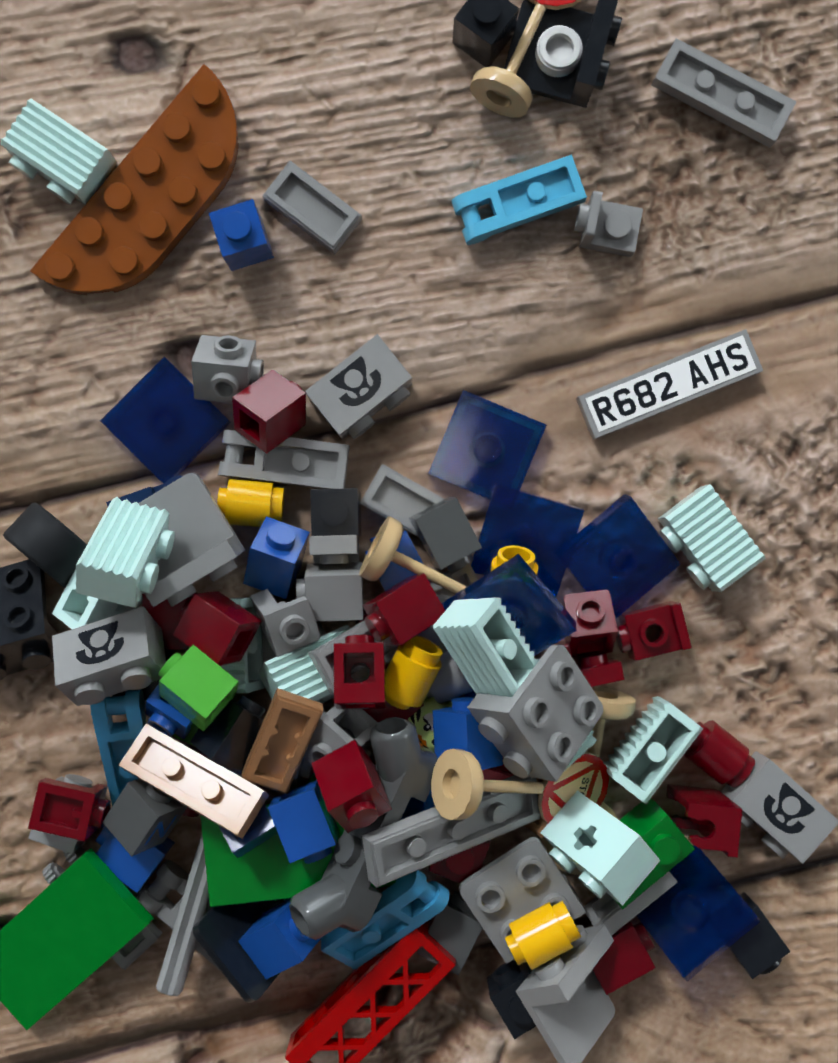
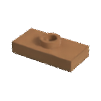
M277 688L242 770V778L251 783L287 794L323 713V703Z

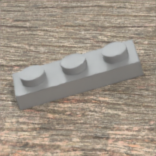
M677 38L651 86L769 148L776 142L797 102Z

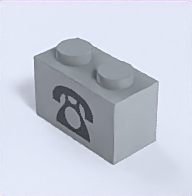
M377 334L305 392L342 440L349 434L353 439H356L374 425L375 421L371 418L385 406L389 411L393 410L411 395L407 388L412 385V377Z
M143 606L52 636L55 686L77 706L97 704L103 701L105 697L127 690L143 689L149 686L151 682L161 679L158 674L166 663L163 632L159 624Z
M755 751L752 755L755 759V765L746 780L734 788L726 784L720 792L742 808L741 823L749 828L755 822L766 832L761 840L777 855L784 859L790 853L804 864L838 825V819L773 761Z

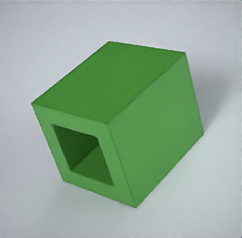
M194 645L183 656L178 652L172 655L158 674L161 677L159 680V696L203 732L236 696L239 683L238 680Z

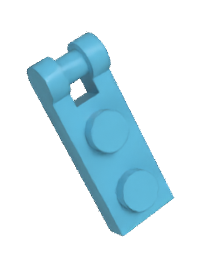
M571 154L464 192L453 198L451 203L455 214L461 215L465 225L462 233L466 244L472 245L484 241L492 235L577 206L580 203H585L587 195ZM490 204L494 216L482 220L478 208Z

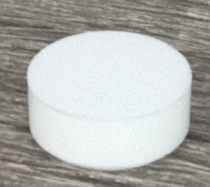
M557 25L546 29L539 37L535 51L537 65L545 74L552 77L569 75L579 64L583 50L582 41L579 35L567 26Z

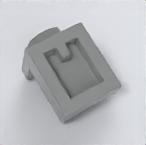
M593 191L588 203H580L574 231L582 232L579 247L632 257L636 249L643 208L602 201L603 192Z
M309 536L310 555H313V563L345 564L359 562V536Z
M268 589L250 595L257 618L262 621L260 627L263 636L277 657L320 639L316 620L310 602L306 597L303 596L287 603L284 601L277 603Z

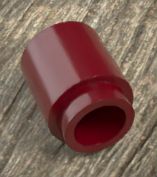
M710 720L704 724L698 722L697 724L703 730L685 752L684 756L719 784L727 783L732 788L739 786L750 775L755 765V759L749 755V748L715 721Z

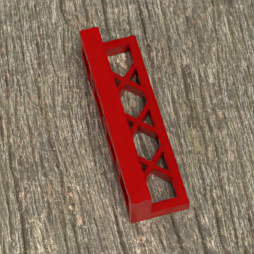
M429 920L355 969L291 1034L285 1059L289 1063H313L310 1059L318 1051L338 1050L339 1063H359L456 966V958L428 933ZM421 946L439 962L429 973H409L408 959ZM403 965V973H395ZM383 985H403L404 998L396 1006H377L376 992ZM409 985H416V986L409 992ZM370 999V1006H363ZM350 1018H371V1032L365 1038H345L344 1024ZM377 1018H384V1019L377 1025ZM338 1031V1038H331ZM345 1050H352V1051L345 1057Z

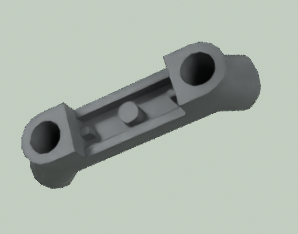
M397 717L386 718L378 722L370 732V740L376 761L375 768L392 810L379 816L374 823L367 827L355 829L349 833L344 830L342 836L337 841L334 853L322 879L291 898L289 908L293 922L303 935L311 939L317 940L337 927L357 932L367 926L381 899L382 893L370 885L371 882L368 881L362 835L400 821L411 797L425 802L429 795L433 768L438 759L432 750L419 744L416 726L410 721Z

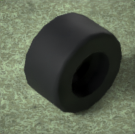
M37 503L30 504L3 534L9 543L64 588H66L76 569V564L87 546L74 532Z

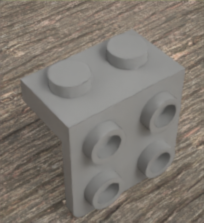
M188 473L138 503L140 506L147 504L149 508L156 506L159 511L166 509L169 512L168 530L175 532L174 544L167 560L161 558L158 560L159 574L155 588L151 594L145 593L153 607L166 599L172 607L197 592L192 585L194 582L206 575H209L212 582L238 567L233 559L245 551V548L198 474Z
M554 644L549 646L513 697L478 693L467 707L479 723L478 729L480 733L495 745L503 756L504 766L511 773L520 778H527L529 776L554 782L558 781L603 714L601 701L567 649L563 645Z
M536 837L526 839L464 879L459 885L462 898L506 964L514 959L505 940L506 936L512 934L509 923L548 902L553 906L562 900L573 921L586 913L565 874L562 875L542 842Z
M605 924L588 928L577 925L582 937L572 942L573 948L533 969L516 990L558 1063H582L614 1017V1005L609 996L605 994L592 970L614 942Z

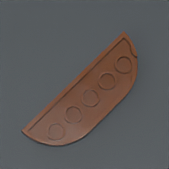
M205 64L201 66L33 266L30 272L57 289L87 296V294L110 291L116 293L128 289L146 279L163 263L222 192L232 175L238 156V127L235 110L226 89L211 69Z

